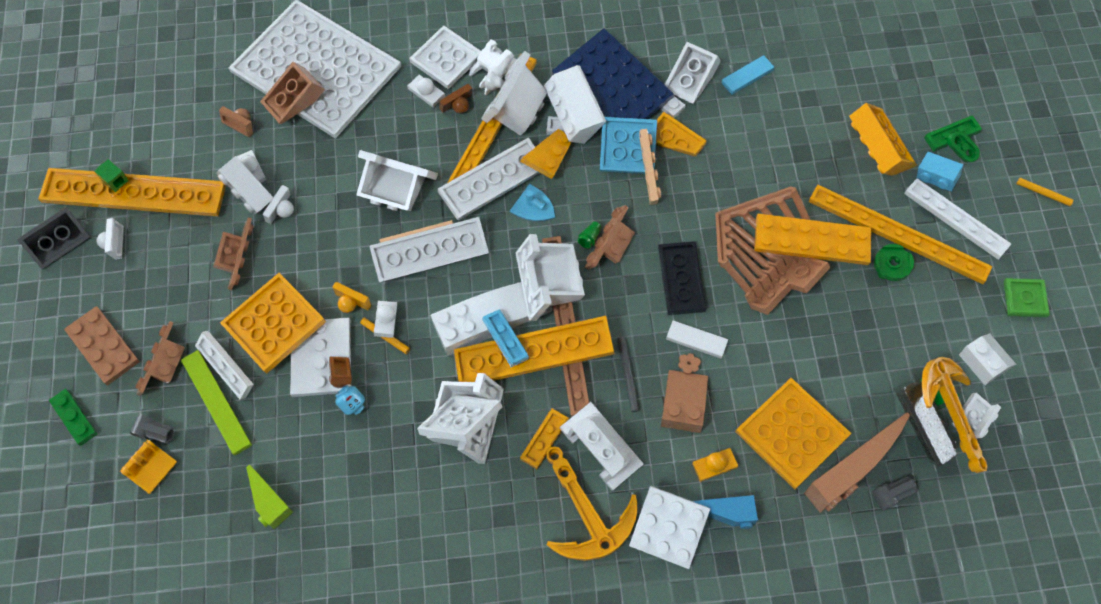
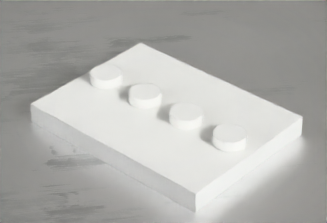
M350 318L325 319L326 323L291 352L290 395L292 397L337 394L342 389L333 387L329 382V357H349L351 368Z

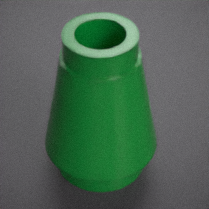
M593 221L578 235V243L586 249L593 247L602 226L598 222Z

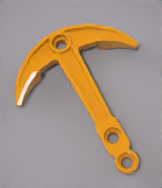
M939 357L927 362L922 374V392L926 407H932L934 398L939 390L961 440L960 448L970 459L968 461L969 469L976 473L987 471V462L982 456V450L970 427L952 383V380H955L965 385H970L969 378L963 369L950 358Z
M559 447L549 448L547 460L553 464V471L562 487L566 488L592 539L578 545L577 542L558 543L548 541L546 545L563 557L581 561L600 559L612 554L627 540L635 524L637 516L636 495H631L627 508L619 517V522L611 529H607L577 482V476L569 462L563 458L562 450ZM553 454H557L559 457L558 459L553 460L551 456ZM567 471L568 476L562 477L561 473ZM603 542H607L609 544V548L604 549L602 548L601 544Z

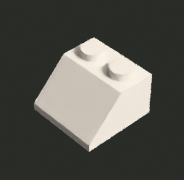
M991 334L979 337L967 345L959 354L984 385H987L1016 365Z

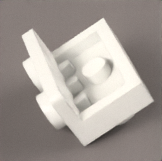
M972 393L964 404L963 410L976 439L983 438L988 433L990 424L997 419L1001 407L998 404L990 405L978 393Z

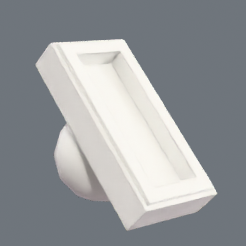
M418 75L407 85L411 92L433 108L445 97V93L434 86L431 79L423 78L421 75Z
M252 150L237 156L260 183L266 181L265 175Z
M282 185L263 213L265 221L269 224H272L277 215L286 218L293 213L294 206L288 201L290 192L286 186Z
M110 218L107 219L106 232L98 235L97 244L115 260L122 259L124 226L115 219Z
M378 301L374 336L394 337L397 302Z

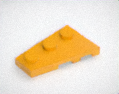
M663 112L657 119L656 145L694 157L706 145L707 140L667 113Z
M557 129L523 156L520 162L552 179L571 142H569L565 132Z

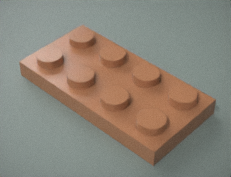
M97 306L64 329L107 386L140 362Z

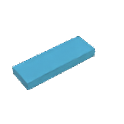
M763 55L723 78L721 83L733 95L774 71V66Z
M500 309L483 316L484 324L510 367L528 360L527 352Z

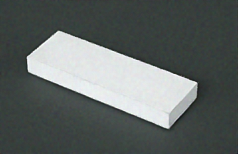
M672 321L666 337L668 341L722 359L728 339L676 321Z

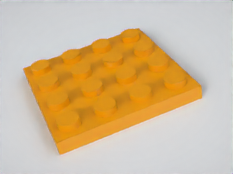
M278 273L220 323L267 374L326 323V320Z
M792 378L780 387L735 431L794 489L799 487L852 434Z

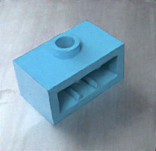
M927 152L918 167L917 179L936 185L941 189L952 191L961 176L963 164Z

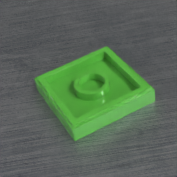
M1006 278L1004 280L1008 316L1048 317L1050 315L1045 280Z

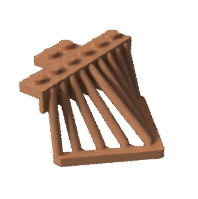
M788 187L721 210L715 214L719 265L730 274L746 293L744 296L750 308L767 315L791 289L807 294L830 269L828 262L815 258L761 252L771 260L767 261L744 241L746 240L755 248V238L731 218L743 217L756 230V220L749 212L759 210L762 214L773 215L766 207L772 204L779 205L785 217L795 218L784 201L792 198L801 218L811 220L795 187ZM740 248H742L748 255H750L756 262H758L766 270L761 269ZM741 260H742L759 278H756V277L750 272V270L741 262ZM730 261H731V262L737 267V269L747 278V280L753 285V287H750V286L746 283V281L741 277V275H740V274L735 270V268L731 265Z

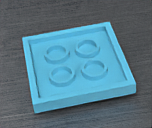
M604 117L606 123L602 126L600 171L645 174L639 132L641 129H647L648 134L652 135L653 145H650V149L655 154L657 120Z

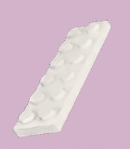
M527 138L438 188V193L456 219L460 220L540 174V172L520 162L522 157L534 149L535 146Z
M479 217L369 246L379 282L489 253Z

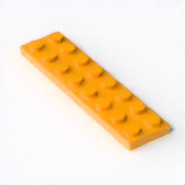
M606 316L516 335L529 358L513 367H510L495 340L454 349L459 382H475L477 373H484L495 381L615 354Z

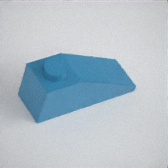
M754 495L693 501L710 508L708 517L734 527L740 526V529L752 528L758 521Z

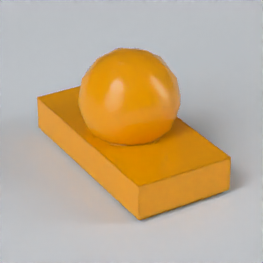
M339 282L334 283L332 288L335 294L340 297L338 300L339 310L344 313H350L355 310L356 305L367 311L369 310L371 303L367 296Z
M730 448L711 453L707 457L692 462L700 482L738 468Z

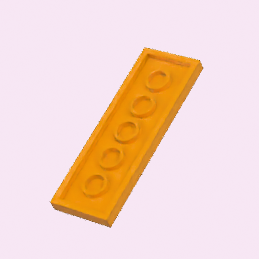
M757 214L754 251L869 265L871 263V227Z

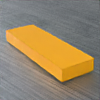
M551 408L522 453L520 460L538 469L546 457L548 449L553 446L562 432L560 427L569 418Z

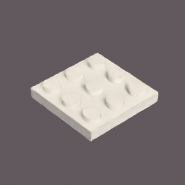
M443 26L409 60L414 66L449 89L477 62L480 50Z
M452 395L417 429L419 435L468 442L502 408L500 400Z
M650 486L629 546L689 569L710 508Z

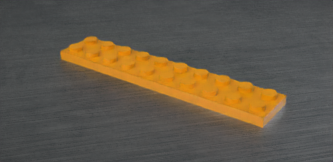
M48 168L38 198L41 203L218 217L226 185L221 181L125 174L129 181L114 192L101 181L94 171Z

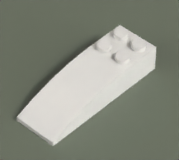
M519 282L480 294L431 314L433 325L447 356L454 354V349L475 345L491 338L492 335L482 318L496 310H501L511 328L529 322L522 283ZM549 306L541 316L552 312V306Z

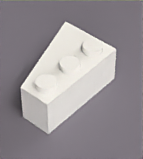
M236 156L216 173L221 182L225 185L227 184L232 189L233 195L245 203L244 206L250 213H258L273 199L271 194Z

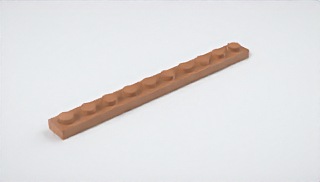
M560 236L542 239V243L562 244ZM572 302L553 306L556 327L575 323ZM582 362L563 365L571 418L589 404Z

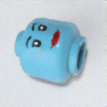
M346 385L335 395L336 405L346 415L353 413L357 415L364 409L365 397L355 386L348 387Z

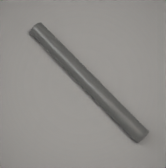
M622 336L617 339L631 412H638L639 407L626 340Z

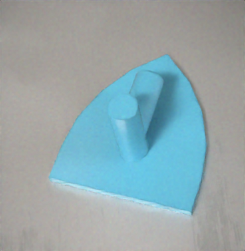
M531 184L527 186L510 210L514 215L526 220L545 221L555 218L554 208L550 199L545 193Z

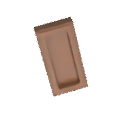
M224 106L219 109L223 124L247 137L253 135L249 111L239 108L233 112Z

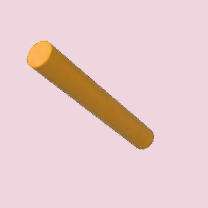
M1019 178L1016 183L1068 206H1071L1074 201L1071 198L1023 178Z
M364 317L360 324L374 333L375 324ZM381 337L404 354L410 351L407 345L395 337Z

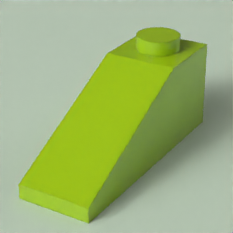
M249 464L246 468L255 509L260 514L258 520L265 527L269 525L275 529L293 511Z

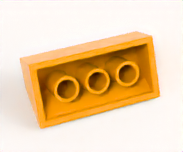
M865 103L849 116L852 120V127L861 135L859 137L861 142L869 148L868 153L878 163L877 168L882 174L893 176L917 166L882 108Z

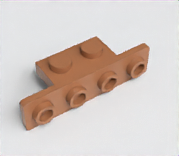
M626 205L620 208L617 207L612 212V219L603 228L604 233L602 237L596 241L594 251L586 259V269L596 267L602 255L606 256L613 263L620 261L635 233L621 222L628 210Z
M249 217L244 224L241 237L223 232L213 268L231 272L228 285L229 290H232L234 285H238L240 275L237 273L238 269H242L245 258L242 257L243 251H247L249 241H246L247 235H251L253 225H251L252 218Z
M171 321L167 325H163L159 332V336L162 337L159 343L155 342L151 353L154 355L151 360H147L143 368L146 373L144 378L140 377L135 388L138 389L136 395L141 396L150 377L168 384L172 379L185 347L166 340L173 325Z

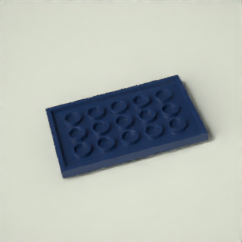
M605 28L552 70L554 75L574 66H580L604 117L648 119L674 98V93Z

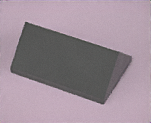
M65 207L17 238V240L39 267L43 269L90 238V236L76 217Z

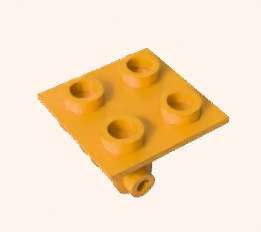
M147 439L125 466L122 467L120 472L151 494L177 461Z

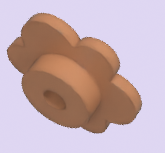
M691 353L688 355L683 354L679 357L678 367L683 369L685 374H690L692 371H698L701 361Z

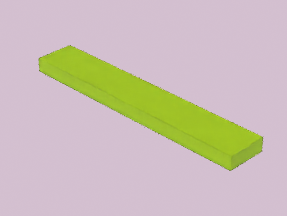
M197 350L181 359L232 454L236 456L251 447L252 444L200 351Z

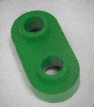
M956 131L948 136L947 142L949 147L962 161L974 162L979 158L980 150L978 146L964 132Z

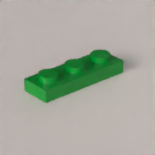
M972 115L926 134L924 139L932 151L935 152L949 146L947 140L952 132L962 131L968 137L980 133L982 128Z
M66 388L48 400L79 446H82L98 435Z

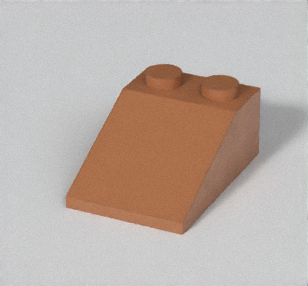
M292 62L260 102L279 124H283L313 104L325 89L306 68Z
M674 370L668 371L661 427L701 433L706 405L708 376L693 373L685 374L684 372Z

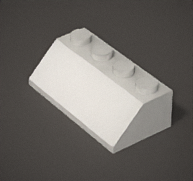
M577 65L554 74L544 85L569 142L585 144L606 123L580 66Z

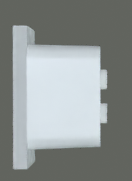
M526 51L510 66L504 77L506 80L498 95L489 104L481 118L486 123L495 118L520 136L527 130L529 125L535 122L537 118L535 114L542 109L544 105L543 99L547 94V90L525 65L530 57V54Z
M360 150L358 157L366 159L357 195L371 199L370 203L381 206V203L388 204L387 208L398 211V208L411 211L425 178L436 180L438 173Z
M529 234L517 250L516 258L529 321H537L549 306L579 301L585 294L583 279L579 272V262L576 259L573 244L538 243L537 234Z
M477 373L475 382L442 381L434 412L452 395L501 401L504 389L484 373ZM498 412L468 442L429 436L426 438L433 442L458 447L457 450L475 462L485 464Z
M592 402L587 404L560 427V430L572 444L580 439L604 467L605 470L599 476L612 491L643 465V462Z

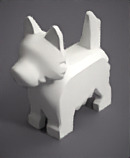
M492 39L482 49V52L480 51L477 62L470 68L469 76H473L481 69L488 72L479 86L480 88L485 87V95L503 86L504 80L502 77L507 74L510 66L516 60L513 58L512 52L507 49L502 52L496 46L497 43Z

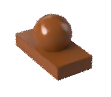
M466 84L439 101L441 112L444 113L453 108L456 113H465L469 108L467 98L472 96V87Z
M329 357L330 384L335 388H343L347 384L351 385L352 377L349 357Z

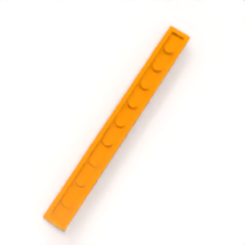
M529 57L525 64L531 72L537 64L536 59ZM492 118L488 123L485 121L481 122L447 183L481 164L502 126L501 122L495 118Z
M818 184L809 199V203L858 226L871 227V232L981 284L986 282L993 267Z

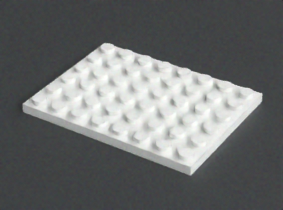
M295 0L229 67V70L256 89L267 94L292 62L303 66L325 90L313 104L297 115L336 139L400 69L401 62L300 1Z

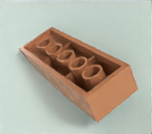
M908 412L809 486L804 494L820 513L825 509L828 512L831 511L840 501L847 499L859 488L857 484L878 464L900 435L910 417Z

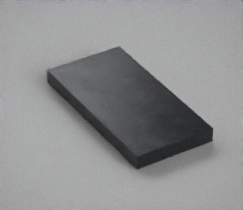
M696 241L658 244L667 315L706 312Z

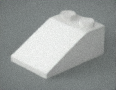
M686 42L665 86L675 96L694 104L712 79L721 60L717 55Z

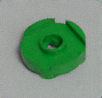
M888 244L877 252L874 258V267L879 278L889 281H901L906 279L912 271L914 259L910 252L908 253L904 250L903 246ZM891 259H894L898 264L896 266L891 265Z

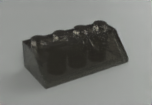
M913 379L894 388L905 413L908 412L910 414L909 421L930 463L939 467L956 456L957 452L955 449L958 448L953 437L948 436L946 432L948 427L944 419H939L936 413L939 409L935 401H933L931 408H927L925 405L922 381L920 379Z

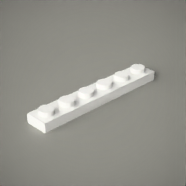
M916 179L904 193L998 260L1011 245L1010 242L919 179Z

